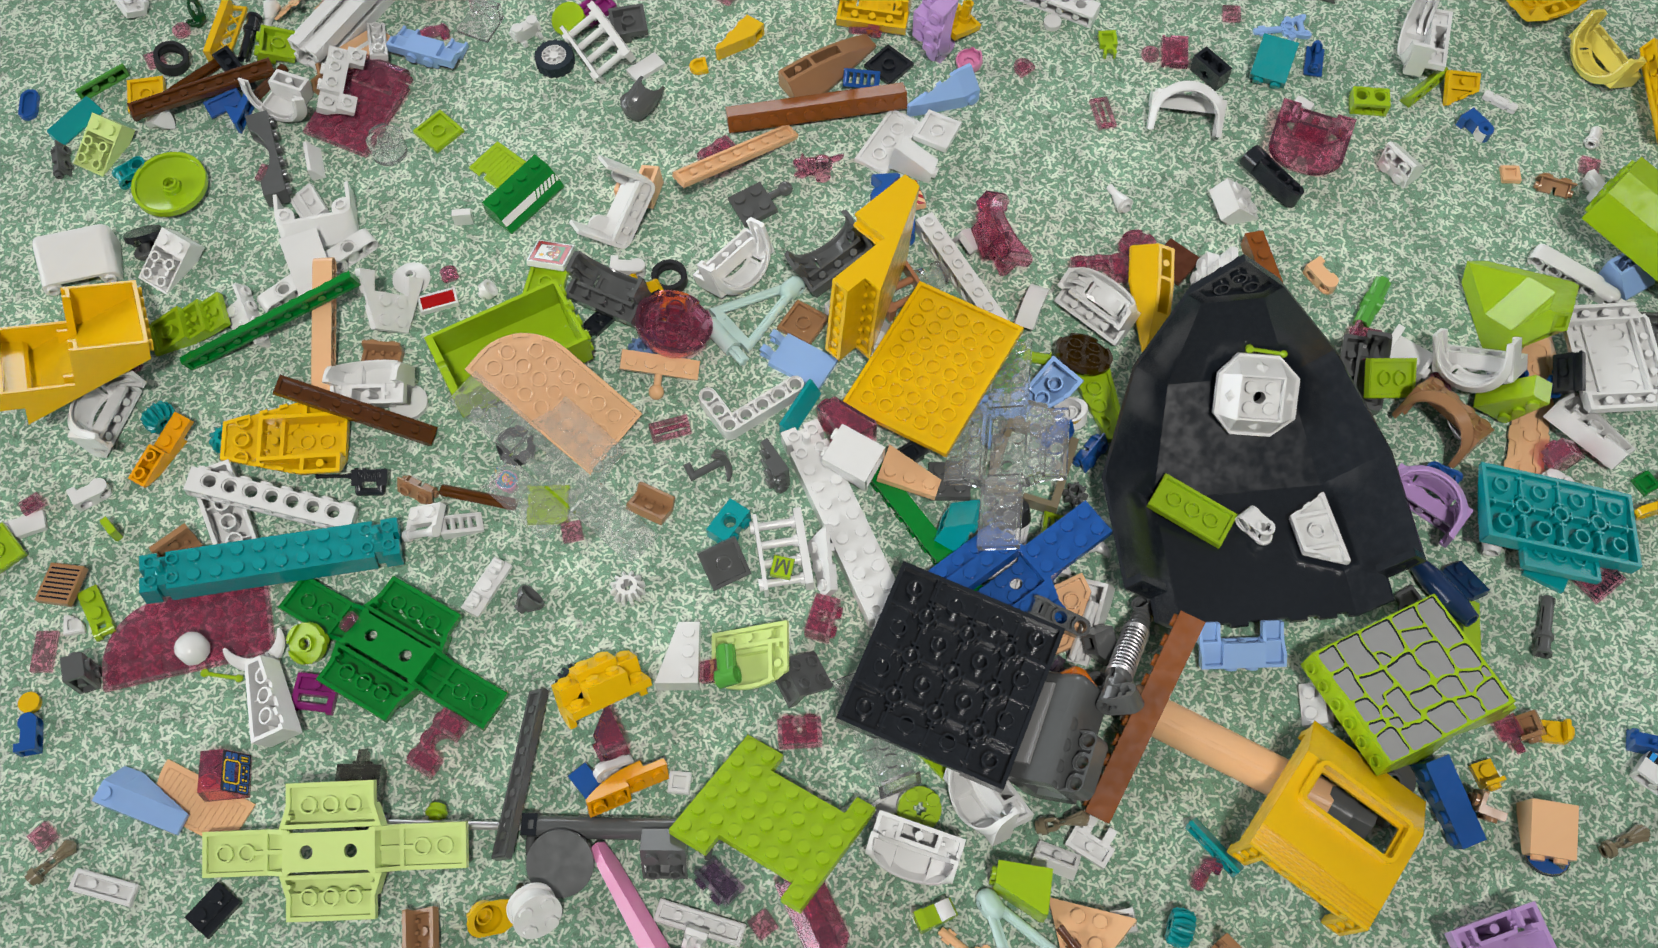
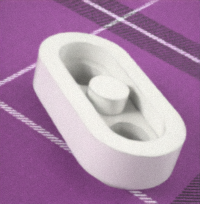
M621 755L609 761H602L595 766L593 776L598 783H602L619 770L635 762L630 755Z

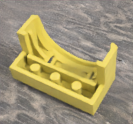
M1591 10L1580 25L1568 36L1571 39L1570 55L1574 68L1582 78L1594 84H1604L1610 89L1632 87L1642 77L1638 70L1647 62L1646 59L1642 56L1636 60L1628 59L1605 29L1598 25L1608 14L1606 10ZM1594 57L1602 62L1604 70L1596 63Z

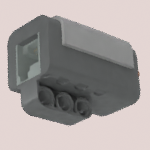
M1072 666L1062 672L1049 671L1008 777L1011 783L1028 795L1044 800L1076 804L1077 800L1087 801L1091 799L1095 793L1108 751V745L1098 736L1104 716L1096 708L1101 689L1097 687L1086 670L1081 667Z

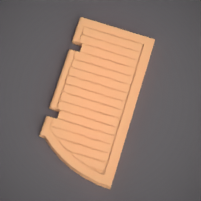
M169 759L164 764L158 778L157 786L189 814L183 827L202 836V832L240 830L256 804L235 793L220 790L219 785Z

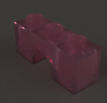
M1128 254L1077 255L1070 258L1069 268L1086 267L1104 272L1117 283L1128 282Z
M444 707L441 712L434 716L433 724L430 728L422 733L416 748L411 749L408 753L406 764L432 780L444 763L441 757L434 752L436 744L443 739H450L458 743L469 727L467 721Z

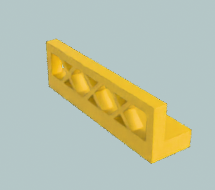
M221 0L203 49L208 62L214 59L212 54L226 45L233 52L248 11L246 6H235L231 0ZM234 11H242L241 15L236 18L232 16ZM235 23L237 25L236 28L229 32L227 30L228 26ZM230 36L232 38L231 42L224 45L222 43L223 40Z

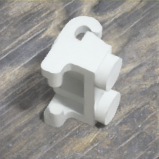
M529 15L525 21L513 24L509 31V35L516 44L520 42L524 48L528 47L527 40L535 35L539 40L543 39L542 33L538 32L542 28L535 15Z

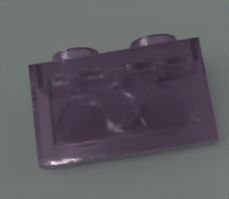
M714 856L699 871L696 869L693 872L696 877L694 882L702 891L706 888L712 894L710 899L718 907L722 904L727 908L745 890V887Z

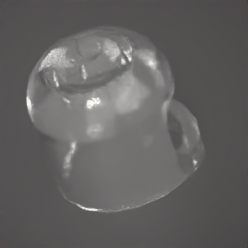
M940 261L930 264L931 272L925 271L922 267L914 270L921 282L928 281L930 286L939 290L950 281L949 270Z

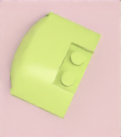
M788 620L712 634L711 682L716 684L714 681V671L717 670L716 648L719 644L723 643L735 645L736 663L742 675L740 684L726 687V689L749 690L759 688L776 681L789 671Z

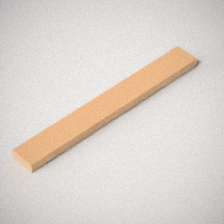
M789 125L780 126L673 171L672 177L683 188H686L793 142L798 138L799 134Z

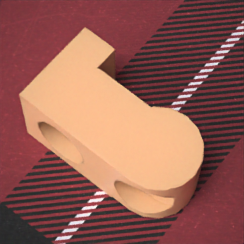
M1319 256L1305 266L1302 274L1321 293L1329 295L1335 291L1339 279L1337 275L1330 273L1324 266L1325 260Z

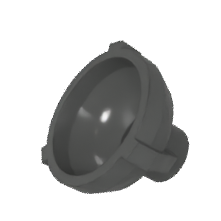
M522 584L518 588L517 600L514 605L518 612L524 614L525 612L541 610L545 606L542 597L531 586Z

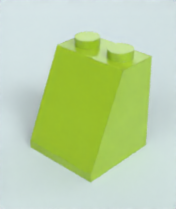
M998 860L996 866H992L990 871L989 884L993 885L992 890L1036 921L1044 923L1049 913L1053 869Z

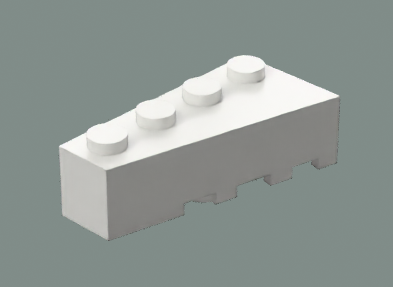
M1576 392L1559 400L1543 416L1597 458L1601 464L1611 470L1636 450L1598 413H1588L1583 408L1581 397Z
M259 655L245 662L251 744L273 747L303 733L280 661Z

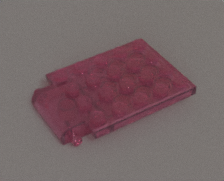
M366 54L363 70L357 68L350 69L348 67L343 94L358 97L354 116L345 114L324 115L315 111L303 130L304 134L367 158L409 92V86L405 83L411 84L413 77L410 76L408 69L380 59L370 60V55Z

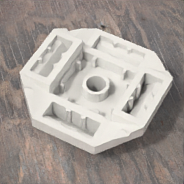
M1237 352L1231 360L1217 371L1212 413L1229 434L1270 437L1295 420L1300 378L1279 355ZM1256 392H1260V393H1261L1260 399L1257 400V401H1254V400H1253L1254 394H1255Z

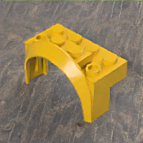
M839 0L836 25L906 35L912 1L859 0V4L856 6L857 0Z

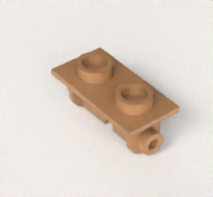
M1542 173L1535 177L1539 181H1535L1533 188L1546 194H1550L1552 188H1554V196L1567 199L1572 198L1574 191H1571V189L1575 188L1578 184L1573 183L1568 178L1558 179L1550 173Z
M404 475L402 478L397 477V491L404 496L417 500L421 504H432L433 497L437 498L440 494L437 487L427 483L420 487L422 481L410 475Z

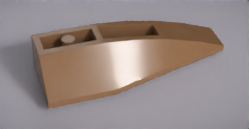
M863 34L822 47L778 71L779 85L790 98L827 93L844 78V68H855L876 48V44L867 34Z

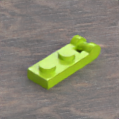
M95 584L79 592L77 597L95 640L99 642L108 634L113 635L117 633V627L99 586ZM106 623V627L100 629V626Z

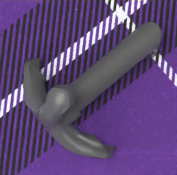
M715 449L711 455V458L716 460L695 471L690 462L683 465L691 481L722 466H725L726 481L730 482L732 477V465L726 452Z

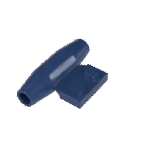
M1428 560L1410 568L1421 587L1429 595L1435 594L1453 618L1465 627L1477 621L1479 615L1469 600L1472 602L1486 596L1490 589L1462 561L1445 567L1443 572Z

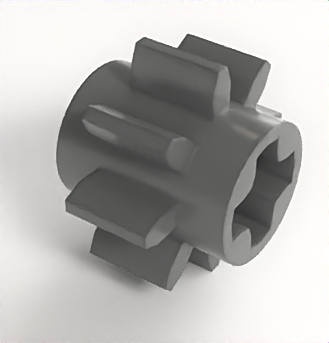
M1078 481L1075 484L1068 483L1067 489H1064L1062 495L1066 496L1064 503L1069 502L1072 504V508L1077 504L1080 505L1084 502L1083 500L1088 498V494L1084 493L1087 487H1083Z

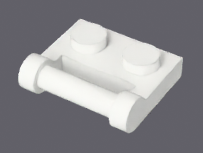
M438 502L411 507L406 530L401 535L404 542H411L422 537H438L441 533L446 505ZM428 527L426 529L416 530L417 528Z

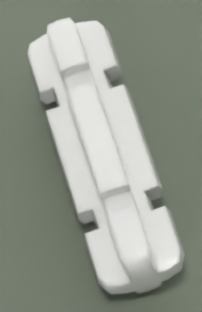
M1486 90L1482 96L1483 100L1491 101L1492 105L1502 110L1506 109V112L1514 114L1518 108V104L1514 102L1509 103L1510 100L1498 94L1494 95V92Z

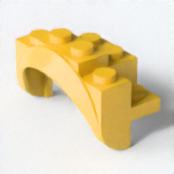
M629 650L618 652L616 656L607 651L599 652L594 657L579 661L575 666L568 668L569 674L566 677L560 678L557 683L551 685L559 712L566 725L572 730L578 727L576 721L637 692H639L641 697L648 694L646 688L652 686L651 678L641 671L637 656ZM582 692L583 698L578 699L579 694Z

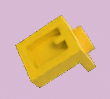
M1566 718L1562 722L1541 720L1547 735L1542 736L1541 743L1566 745L1573 740L1575 728L1572 726L1571 719Z
M1491 758L1468 766L1481 790L1488 789L1489 792H1493L1502 788L1501 784L1507 780L1505 775L1499 776Z

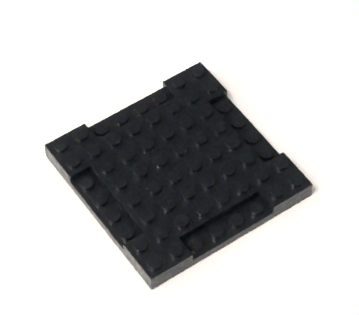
M903 561L835 722L871 738H879L958 772L960 776L1002 793L1065 628Z

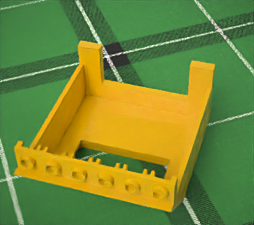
M1314 720L1309 728L1301 731L1298 739L1301 741L1241 839L1239 842L1231 844L1226 852L1244 866L1263 861L1331 912L1324 915L1321 923L1337 935L1344 936L1366 932L1370 929L1374 919L1379 914L1424 836L1426 801L1388 773L1376 776L1362 754ZM1321 774L1328 777L1397 828L1384 854L1308 799L1310 791Z

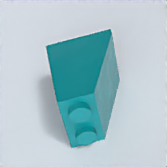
M1264 33L1249 79H1252V82L1255 84H1269V87L1273 89L1284 88L1299 43Z

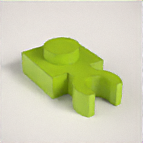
M1116 30L1098 31L1099 49H1104L1103 58L1106 59L1107 53H1111L1113 59H1115L1118 46Z

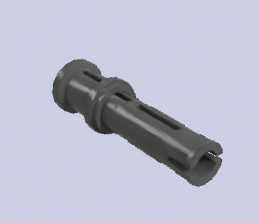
M1550 595L1541 597L1538 631L1534 633L1536 641L1535 648L1532 650L1533 656L1543 659H1549L1553 656L1551 643L1554 641L1552 625L1556 598Z

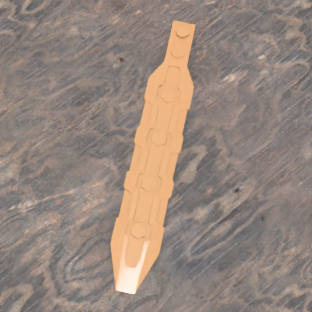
M1552 336L1523 347L1521 353L1528 354L1527 370L1529 376L1538 375L1547 380L1549 375H1553V355H1556ZM1550 398L1549 405L1511 421L1508 429L1507 439L1509 442L1504 467L1536 474H1542L1546 471L1544 465L1546 449L1549 448L1550 436L1548 433L1550 422L1543 416L1554 406L1553 398Z

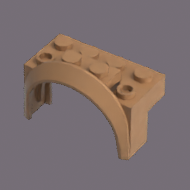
M1433 376L1417 385L1392 413V416L1396 419L1401 413L1406 415L1416 402H1427L1461 432V445L1456 455L1448 464L1451 468H1455L1462 463L1495 430L1486 419L1478 416L1471 406L1464 404L1456 393L1449 391L1440 379Z

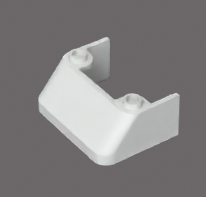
M599 155L598 159L607 169L612 170V178L621 184L607 216L594 215L590 218L588 225L574 220H570L569 223L579 235L624 249L631 244L655 192V185L650 179L625 164Z
M348 181L344 182L346 197L338 198L332 203V212L295 219L293 211L284 208L278 196L273 195L274 215L280 237L284 238L316 228L325 250L330 249L359 231L356 199Z

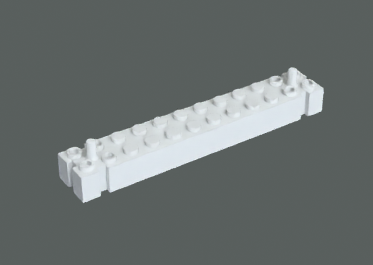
M818 419L804 423L803 429L799 431L794 427L781 432V443L787 456L790 455L792 467L821 528L825 524H833V532H830V543H834L835 548L833 553L868 627H873L874 630L894 584L895 577L849 482L822 464V456L820 454L825 445L829 446L830 443L827 438L824 439V431Z

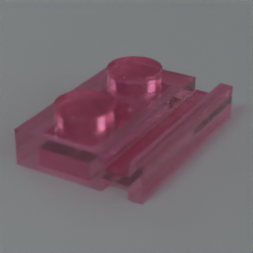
M1162 35L1161 67L1188 68V36L1171 35L1170 37H1165V35Z

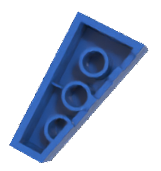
M1449 754L1429 756L1427 759L1408 765L1415 773L1416 782L1444 830L1446 840L1454 849H1466L1487 840Z

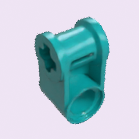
M141 156L132 157L112 170V176L119 181L118 184L121 189L127 190L131 188L134 174L146 162Z

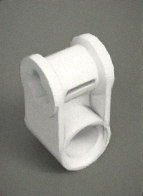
M1249 506L1235 518L1237 526L1255 540L1256 543L1259 545L1271 543L1276 528L1275 524L1262 514L1257 507Z

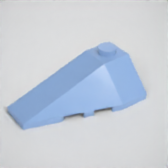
M127 766L122 767L105 778L92 799L93 802L107 809L178 836L189 817V814L150 780L145 773Z

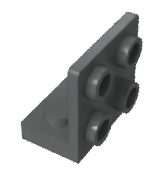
M815 651L789 657V671L775 681L789 708L796 706L807 695L826 691L833 687Z

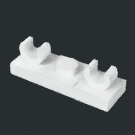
M494 556L461 606V609L480 618L513 566Z

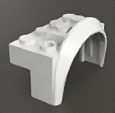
M1181 81L1165 89L1155 88V91H1150L1147 129H1154L1160 107L1215 114L1212 136L1221 138L1227 100H1223V96L1218 95L1209 86L1196 81ZM1184 92H1192V94L1188 96L1184 95Z
M752 217L746 220L749 229L745 228L709 261L705 263L704 260H701L697 264L698 270L693 274V277L699 287L723 298L727 294H743L760 281L768 268L771 254L775 250L765 224ZM751 257H755V258H757V259H759V260H761V261L758 262V261L752 259ZM746 259L743 266L736 273L727 277L730 274V272H732L737 266L741 265L743 261Z
M1070 267L1057 285L1062 290L1054 302L1114 346L1122 342L1141 314L1137 309L1135 299L1123 286L1096 270L1086 267ZM1091 282H1094L1088 290V292L1085 294V291L1087 290ZM1088 299H1090L1091 301H1093V302H1095L1096 304H1098L1100 307H1102L1104 310H1106L1110 315H1108L1106 312H1104L1103 310H1101L1099 307H1097L1095 304H1093L1092 302H1090Z
M1440 328L1432 335V372H1438L1447 383L1459 390L1470 393L1488 392L1498 388L1503 383L1509 384L1514 382L1527 370L1528 354L1521 353L1522 337H1513L1512 343L1507 344L1506 351L1448 344V329ZM1478 370H1484V371H1486L1488 374H1484V375H1483V374H1475V373H1472V372H1473V371H1478Z
M130 370L100 386L107 391L108 395L99 388H96L72 401L67 417L70 429L67 437L93 456L107 458L142 393L140 388H144L147 382ZM107 400V402H106V404H105L103 410L101 411V413H100L98 419L96 420L95 424L92 426L93 420H94V417H95L97 411L99 410V408L101 407V405Z

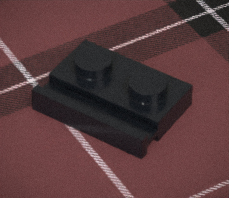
M1581 350L1575 353L1568 352L1553 355V393L1560 395L1581 390L1586 391V353Z
M217 882L184 918L207 939H210L241 906L242 902L220 882Z

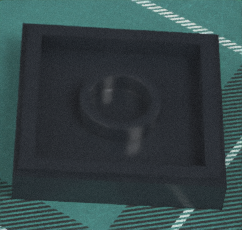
M889 44L864 64V68L867 70L881 71L880 80L885 84L895 83L914 66L911 60Z

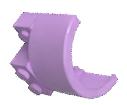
M1535 901L1489 915L1444 933L1450 948H1557ZM1517 928H1523L1524 930L1518 932Z

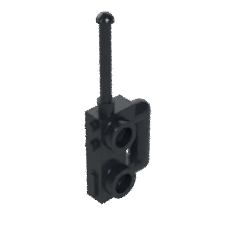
M354 468L348 474L315 475L316 479H351V486H355V494L357 496H383L386 492V486H390V470L386 468L366 470V468L358 470V468ZM365 482H376L377 488H363Z

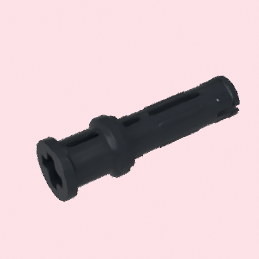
M248 12L246 15L247 22L243 26L244 37L237 57L240 62H244L245 59V62H249L256 31H259V24L263 20L262 16L256 12Z

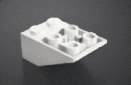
M162 227L138 278L167 295L199 261L205 247L178 231Z

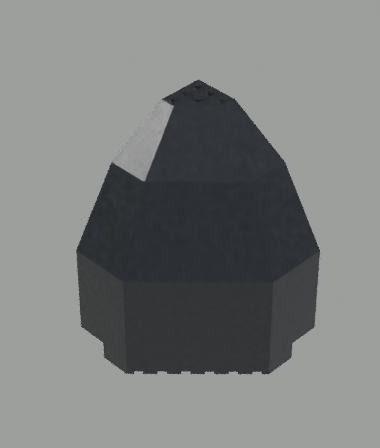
M1245 254L1236 257L1233 261L1192 284L1132 367L1102 473V482L1124 589L1150 599L1155 623L1170 629L1173 628L1169 623L1174 613L1179 615L1180 611L1204 622H1219L1220 625L1230 624V628L1248 627L1250 622L1260 623V620L1289 619V623L1308 621V617L1318 616L1319 620L1336 619L1338 617L1337 614H1348V617H1357L1395 601L1389 577L1422 564L1427 560L1393 452L1335 347L1283 282ZM1248 344L1253 345L1255 348L1280 352L1282 350L1287 351L1288 356L1282 359L1300 378L1295 420L1270 437L1229 434L1212 413L1217 371L1231 360L1237 352L1247 353L1245 347ZM1252 352V353H1257V354H1266V353H1260V352ZM1256 392L1253 396V400H1259L1261 397V393ZM1167 473L1238 515L1249 506L1257 507L1262 514L1275 524L1276 528L1271 543L1259 545L1247 533L1242 531L1234 521L1221 547L1218 549L1146 506L1163 476ZM1321 492L1325 493L1351 559L1348 565L1302 555L1291 527L1290 515L1297 510H1301L1306 503L1313 501Z

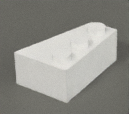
M678 622L655 681L657 691L700 690V622Z

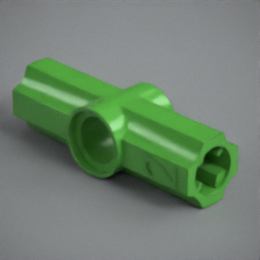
M1384 276L1375 277L1359 304L1360 308L1352 322L1355 327L1361 330L1369 329L1375 315L1378 314L1385 302L1384 297L1391 285L1388 278Z

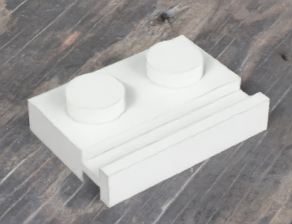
M310 183L298 191L293 199L291 198V204L300 218L330 212L315 187Z

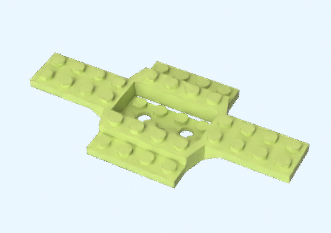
M377 779L287 783L286 807L279 829L202 832V878L279 876L286 898V922L377 919L378 894L382 892L387 872L469 867L468 821L387 824L381 803L377 802ZM371 826L367 830L293 833V829ZM348 844H354L357 848V853L354 857H349L345 852ZM305 845L310 846L313 851L309 859L304 858L301 854V850ZM368 870V871H350V872H324V873H298V874H293V873H296V872H322V871Z

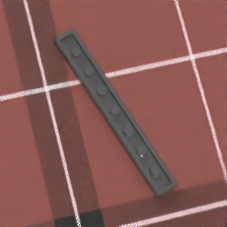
M545 688L529 691L491 856V859L496 861L512 859L549 690Z

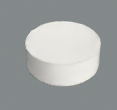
M1049 14L1044 18L1043 25L1048 31H1057L1060 29L1062 21L1058 15Z

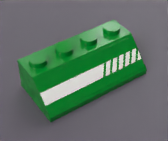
M534 154L482 202V205L490 218L510 234H513L564 188V184L549 165Z

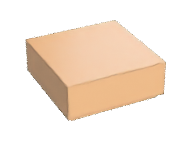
M1500 165L1501 183H1521L1522 178L1519 166Z

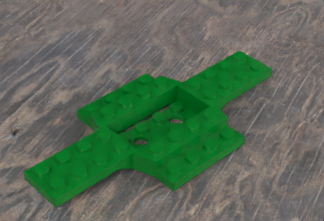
M392 576L378 595L363 606L351 602L314 579L297 581L278 606L281 611L301 623L313 622L318 624L325 634L329 636V639L335 642L330 660L316 680L388 723L399 706L401 708L421 693L485 731L509 697V694L446 656L452 640L451 633L463 618L462 615L395 576ZM369 631H376L377 637L373 641H367L366 634ZM350 645L402 675L407 678L408 683L348 647ZM410 651L412 654L411 658L408 661H401L400 655L402 652Z

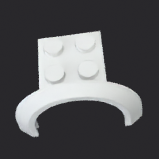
M276 69L268 80L271 92L263 103L253 93L249 81L238 78L243 93L260 112L267 110L270 117L273 116L275 120L281 122H299L306 117L307 103L314 95L308 78Z

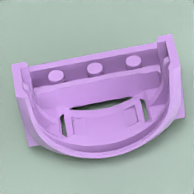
M1401 463L1398 471L1411 511L1445 533L1439 544L1446 548L1474 510L1468 506L1466 496L1459 484L1443 471L1429 466H1406ZM1416 475H1419V476L1416 478V480L1413 482L1412 480L1414 479V477H1415ZM1422 487L1434 492L1441 500L1427 494Z

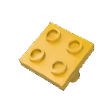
M964 0L962 6L958 3L951 32V38L954 41L979 31L982 24L971 15V10L974 6L972 0Z

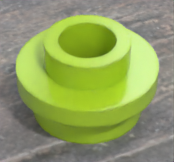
M438 802L430 803L429 807L425 810V814L430 820L445 819L448 815L447 806Z

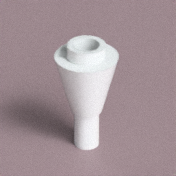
M276 0L263 1L264 25L272 26V22L277 16L281 5Z
M1112 184L1108 185L1106 189L1112 195L1117 212L1126 213L1130 211L1133 200L1117 191Z

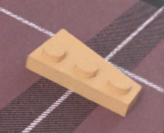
M889 444L877 477V482L935 500L941 479Z

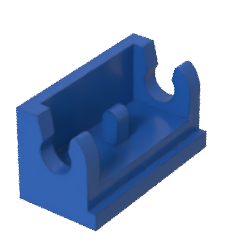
M1637 728L1627 729L1626 751L1640 754L1652 751L1658 754V736L1639 732Z

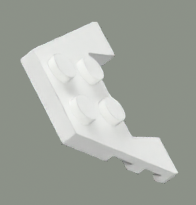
M355 269V274L359 276L361 286H359L360 292L365 297L366 305L364 306L371 329L400 334L408 333L423 279L410 276L404 277V295L375 291V270Z

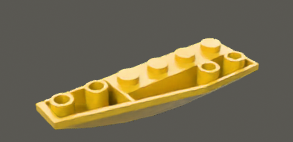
M1160 243L1132 245L1129 247L1128 282L1130 293L1135 299L1138 311L1141 313L1136 320L1141 352L1145 350L1171 314L1175 249Z

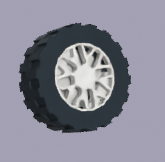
M548 40L538 46L535 51L534 58L537 69L545 77H564L574 68L575 57L572 47L563 40Z

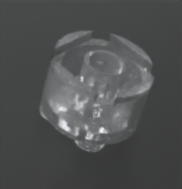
M381 123L369 130L366 144L376 163L383 167H388L400 163L407 157L408 147L398 126Z

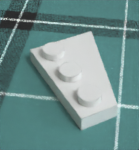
M825 524L808 542V551L813 563L812 568L816 575L817 588L822 599L830 598L838 590L836 564L832 562V551H835L834 543H830V532H833V524Z

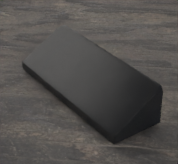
M227 45L212 54L224 72L242 66ZM255 82L249 83L252 90L258 87ZM237 87L240 93L243 92L241 87Z

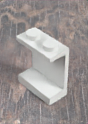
M1398 324L1392 333L1390 358H1417L1416 383L1418 384L1420 379L1425 380L1431 371L1428 367L1430 364L1432 365L1433 353L1401 336L1406 327Z

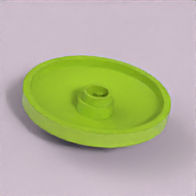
M183 152L162 153L150 158L141 168H138L131 182V193L135 202L146 213L158 217L176 216L187 212L201 201L208 187V175L201 162L190 154Z

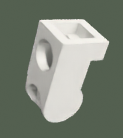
M611 255L610 268L626 275L636 274L637 277L639 275L643 279L646 276L645 262L642 259L619 260L618 255Z
M95 478L88 485L78 490L75 487L66 490L73 506L79 512L108 499L113 491L112 487L102 478Z

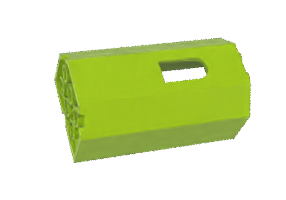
M1640 157L1635 161L1631 160L1627 165L1623 166L1617 172V175L1603 186L1591 200V203L1584 209L1586 213L1582 219L1658 281V170L1643 157Z
M556 279L424 337L463 418L501 401L464 370L483 348L501 337L516 333L538 334L560 343L583 363L594 359L592 355L594 347L590 341L589 332L587 329L584 330L579 314L576 315L574 312L575 308L572 301L567 299V293L563 285H558Z

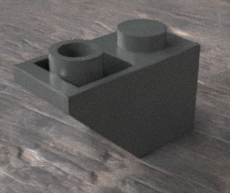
M1097 624L1091 627L1087 635L1081 637L1085 654L1104 666H1108L1116 646L1115 632L1113 626Z

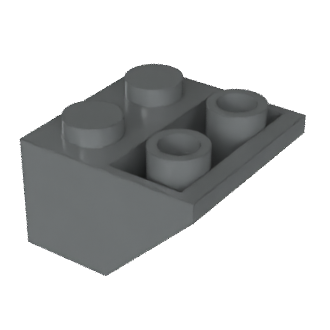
M642 829L640 858L643 879H688L689 846L670 835L669 829Z

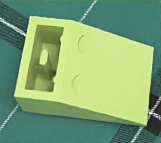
M92 113L73 164L103 177L130 145L135 130L107 117Z

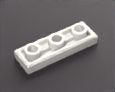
M367 23L370 61H388L385 23Z

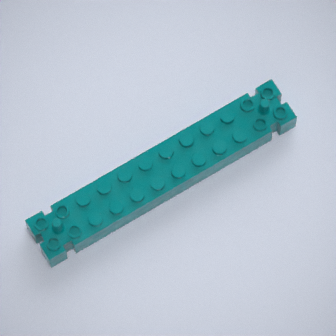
M397 517L381 519L378 525H373L372 521L168 551L165 552V557H159L157 553L139 556V571L143 578H139V594L146 604L164 602V597L171 596L173 600L379 569V564L386 563L387 567L404 565L401 528Z

